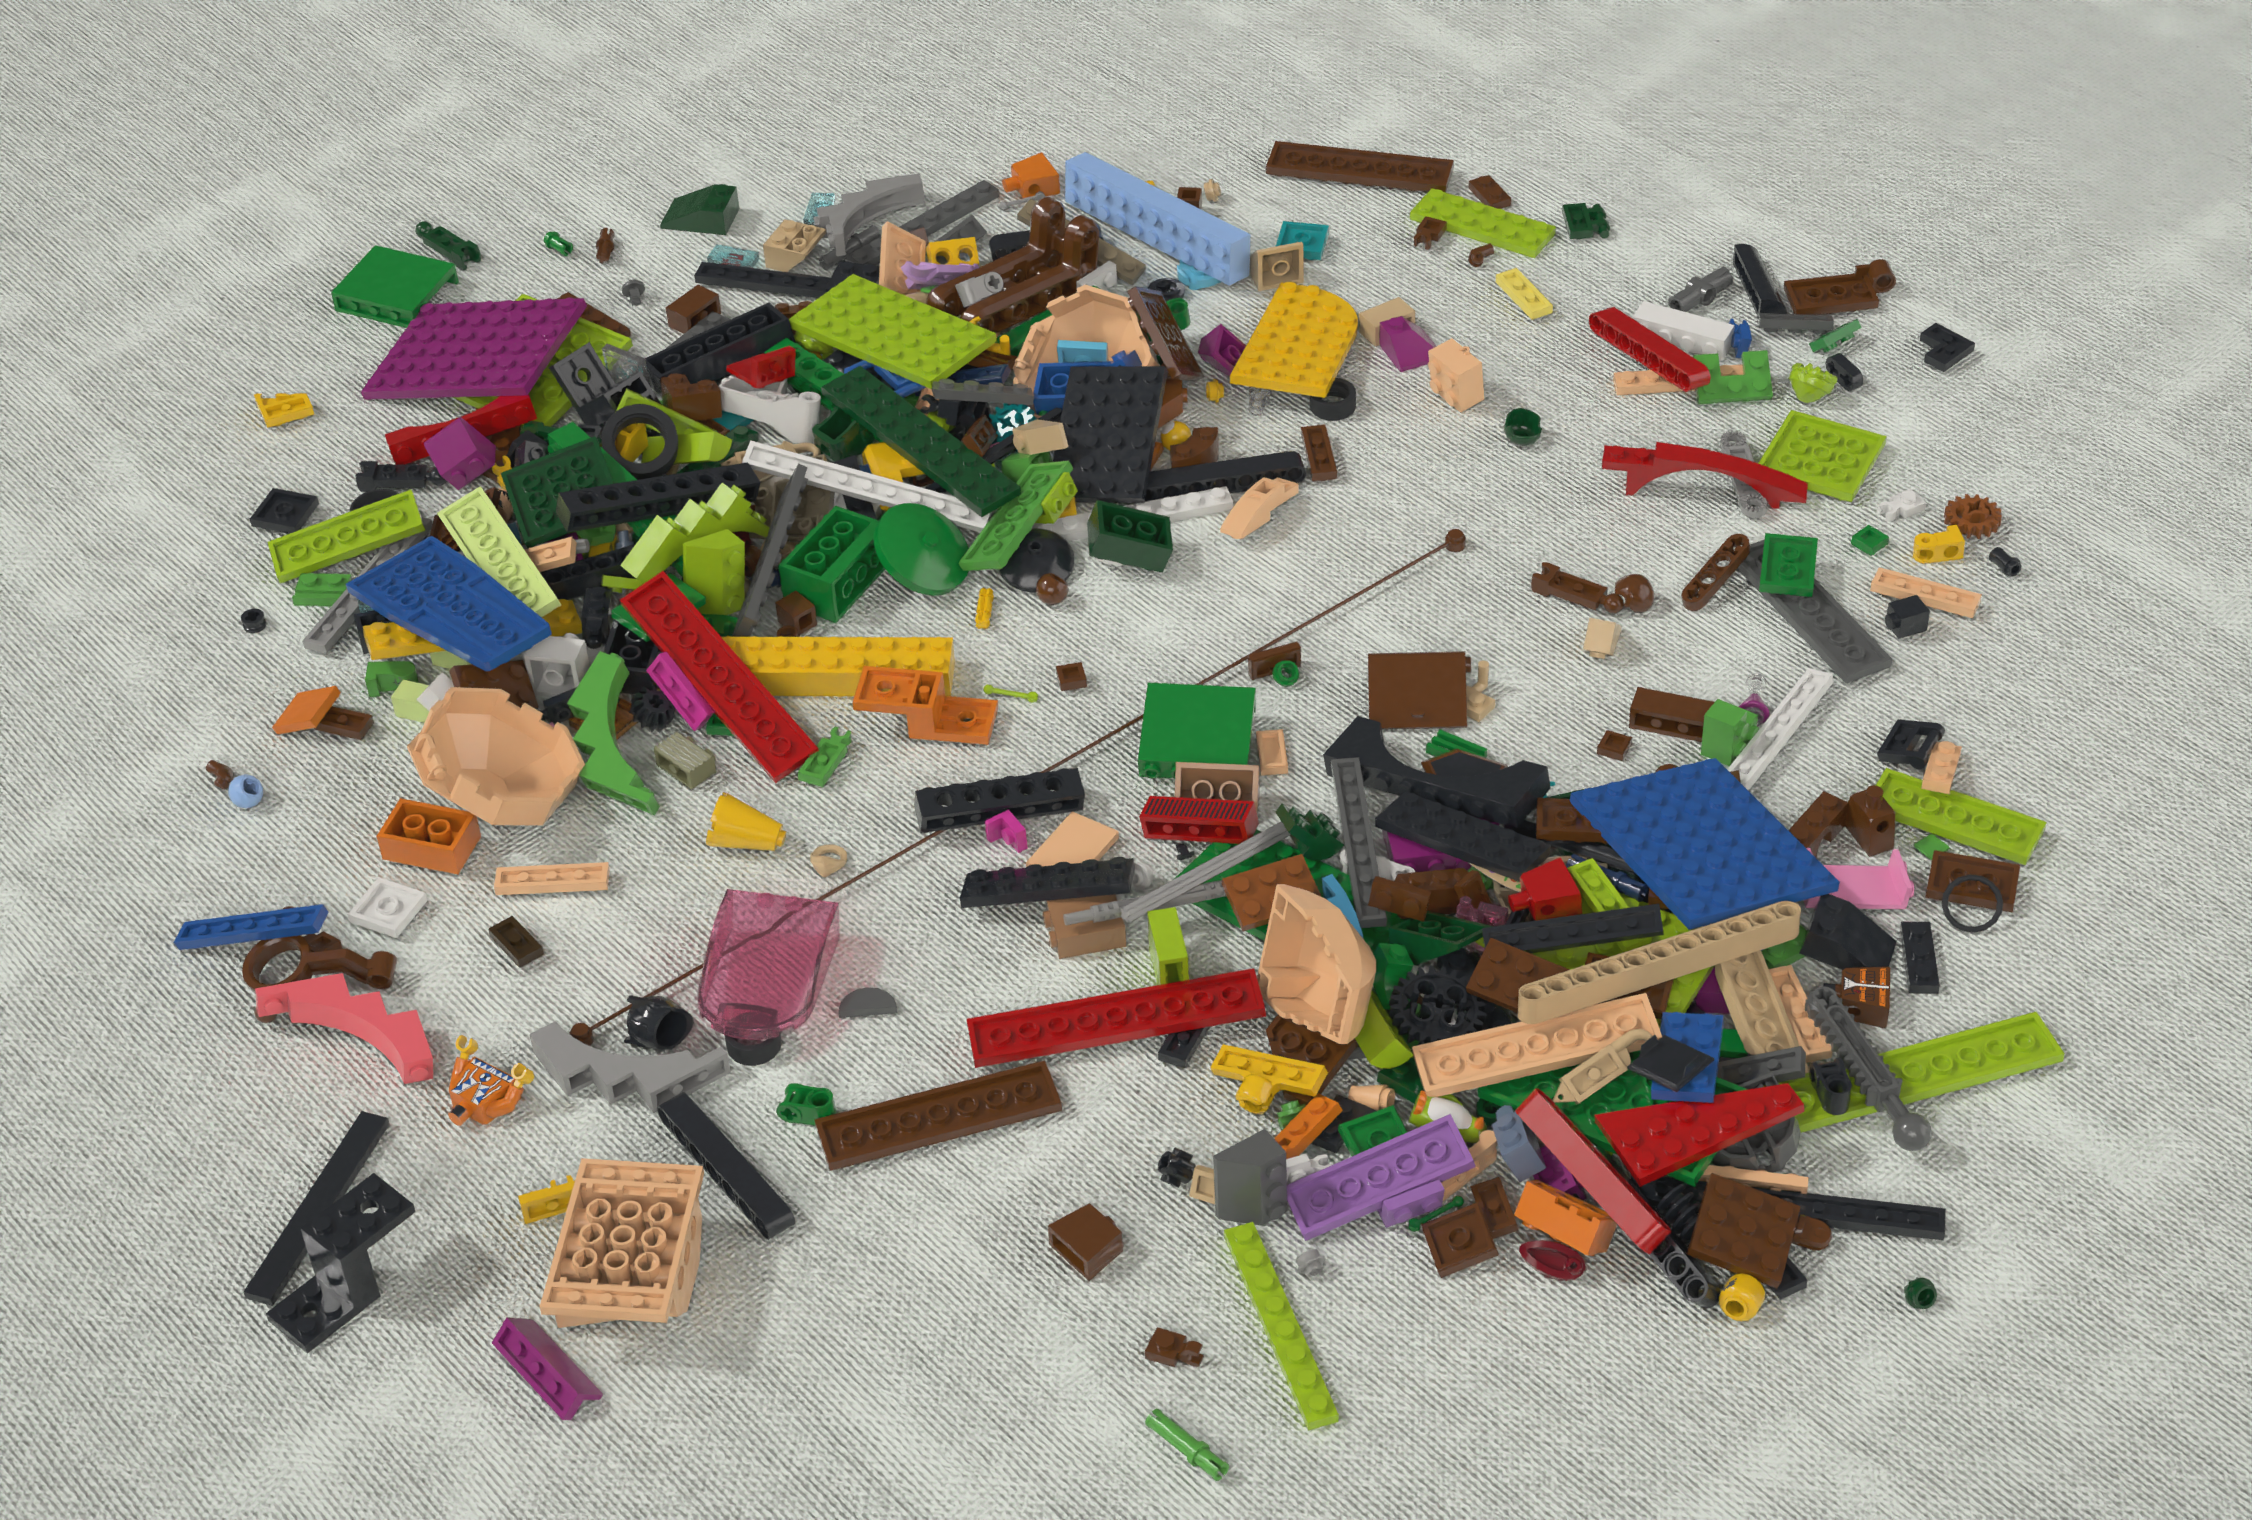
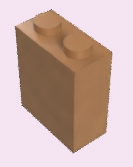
M1116 895L1047 901V911H1043L1045 928H1051V931L1048 932L1051 949L1056 948L1059 959L1126 947V931L1122 918L1097 923L1087 921L1067 926L1063 919L1064 914L1088 910L1093 905L1117 901Z

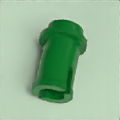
M550 231L544 236V243L547 248L555 249L563 256H568L567 252H572L573 244L561 238L558 232Z

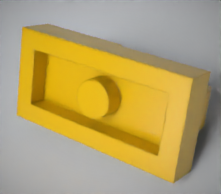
M571 1175L566 1176L567 1183L556 1185L555 1180H551V1188L546 1187L518 1196L525 1224L567 1211L575 1183Z

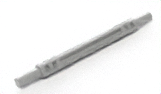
M1222 880L1203 883L1154 910L1226 897L1227 895L1223 889ZM1142 896L1093 905L1088 910L1064 914V923L1067 926L1087 921L1097 923L1121 918V908Z

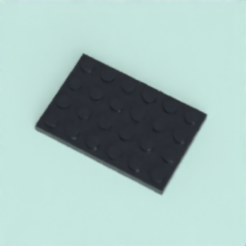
M1165 366L1070 367L1060 423H1063L1068 447L1055 450L1053 462L1069 461L1072 465L1073 470L1070 475L1078 490L1074 496L1075 503H1096L1097 500L1108 503L1145 502L1168 374Z

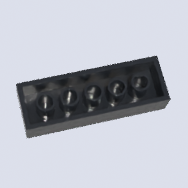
M768 302L642 359L641 363L648 384L662 397L661 378L668 377L670 374L678 373L685 375L690 384L698 383L701 380L720 381L726 375L731 374L727 372V365L759 354H765V351L785 338L794 343L796 342L789 319Z

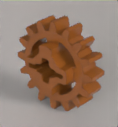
M1965 494L1963 499L1956 496L1955 501L1949 500L1948 506H1945L1944 524L1949 526L1957 525L1961 534L1966 535L1967 539H1970L1971 535L1981 539L1982 534L1990 537L1991 532L1996 533L1998 527H2000L2002 518L2001 508H1996V502L1989 503L1988 497L1984 499L1979 498L1978 494L1974 498H1970L1968 494Z

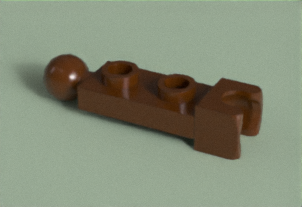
M1542 562V573H1534L1532 575L1531 589L1534 593L1546 597L1553 595L1595 611L1600 605H1604L1605 610L1612 614H1616L1623 609L1624 600L1622 596L1615 593L1607 595L1608 587L1562 572L1559 566L1551 563Z

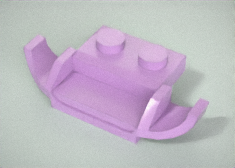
M907 261L901 267L903 273L908 277L905 280L908 289H921L923 287L941 285L979 268L978 264L969 265L965 263L943 265L921 262L916 266L911 261Z

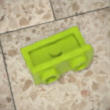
M1063 472L1041 503L1044 512L1035 523L1054 524L1078 492L1069 472Z

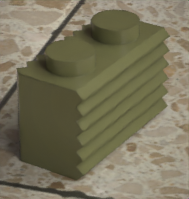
M675 731L674 734H671L670 737H667L666 740H663L662 743L659 742L658 746L655 745L654 747L656 765L662 770L664 769L669 775L671 774L676 780L678 779L683 785L685 784L690 790L716 773V758L712 751L699 747L690 736L685 737Z

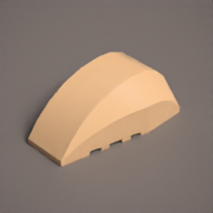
M1277 884L1257 975L1262 998L1279 1016L1285 1019H1293L1292 1022L1298 1025H1306L1307 1029L1311 1031H1319L1322 1036L1339 1044H1348L1358 1036L1365 1023L1376 974V959L1371 948L1338 907L1327 899L1307 890L1285 884Z

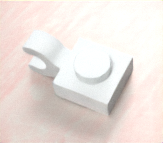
M1307 1154L1286 1159L1287 1185L1333 1165L1328 1164L1327 1154L1316 1156L1313 1159H1309Z

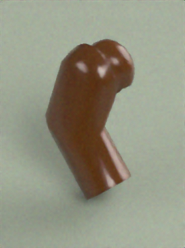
M1489 243L1472 249L1468 257L1469 264L1473 267H1480L1485 257L1494 254L1492 244Z
M215 760L208 762L206 771L217 776L214 785L223 790L228 789L229 783L234 778L233 770Z

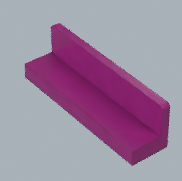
M506 1317L492 1344L562 1420H572L583 1400H600L603 1393L534 1320Z

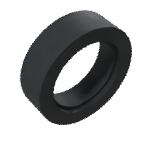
M646 404L628 405L613 413L605 423L602 431V448L637 480L659 477L667 473L676 460L678 453L677 430L673 421L662 410ZM636 423H644L655 427L664 438L665 445L663 451L657 458L647 463H633L624 459L615 447V440L622 429Z

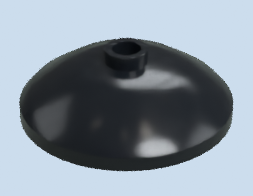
M1032 528L1020 543L1019 548L1009 558L1007 565L998 570L1002 578L1012 587L1021 591L1036 593L1037 582L1044 574L1053 573L1065 581L1069 578L1074 567V553L1070 544L1061 535L1047 529Z

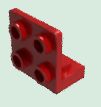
M787 346L766 354H759L727 365V372L750 384L753 388L761 389L766 385L782 382L786 378L795 376L796 349Z

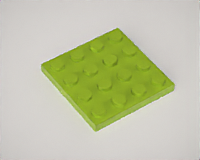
M1791 410L1758 464L1789 474L1808 483L1807 490L1852 502L1883 450L1887 436Z

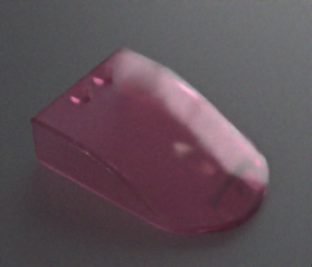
M727 889L713 924L697 994L698 1010L701 1017H705L711 1023V1028L730 1037L746 1040L778 1037L780 1031L790 1027L795 1030L804 1024L814 1010L840 939L839 903L805 899L796 896L789 897L770 893Z

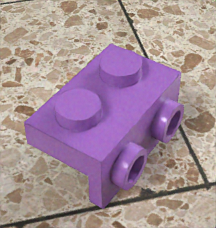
M1438 1179L1384 1200L1382 1208L1377 1210L1386 1228L1403 1223L1413 1217L1442 1207L1445 1189Z

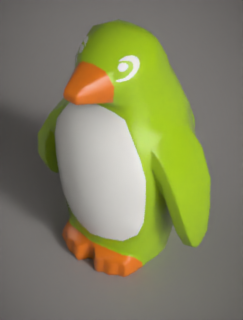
M1420 1091L1408 1123L1419 1128L1451 1114L1464 1142L1468 1143L1479 1142L1480 1134L1487 1130L1484 1118H1475L1451 1094L1429 1097L1424 1091Z

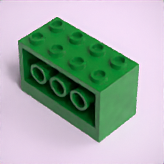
M834 506L828 514L824 515L815 528L811 529L808 535L795 546L794 550L780 562L779 573L783 597L797 591L815 605L817 617L837 623L885 571L874 547V530L879 520Z

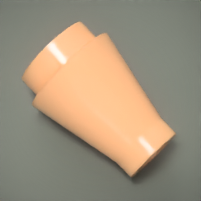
M1352 1085L1349 1090L1348 1099L1378 1111L1395 1104V1090L1389 1088L1388 1085Z

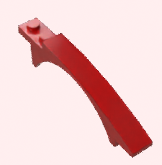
M1656 442L1655 450L1617 445L1604 446L1602 469L1627 471L1626 495L1633 496L1644 485L1666 474L1685 470H1706L1726 474L1745 482L1766 498L1770 507L1774 509H1779L1780 501L1806 503L1808 483L1744 458L1703 448Z

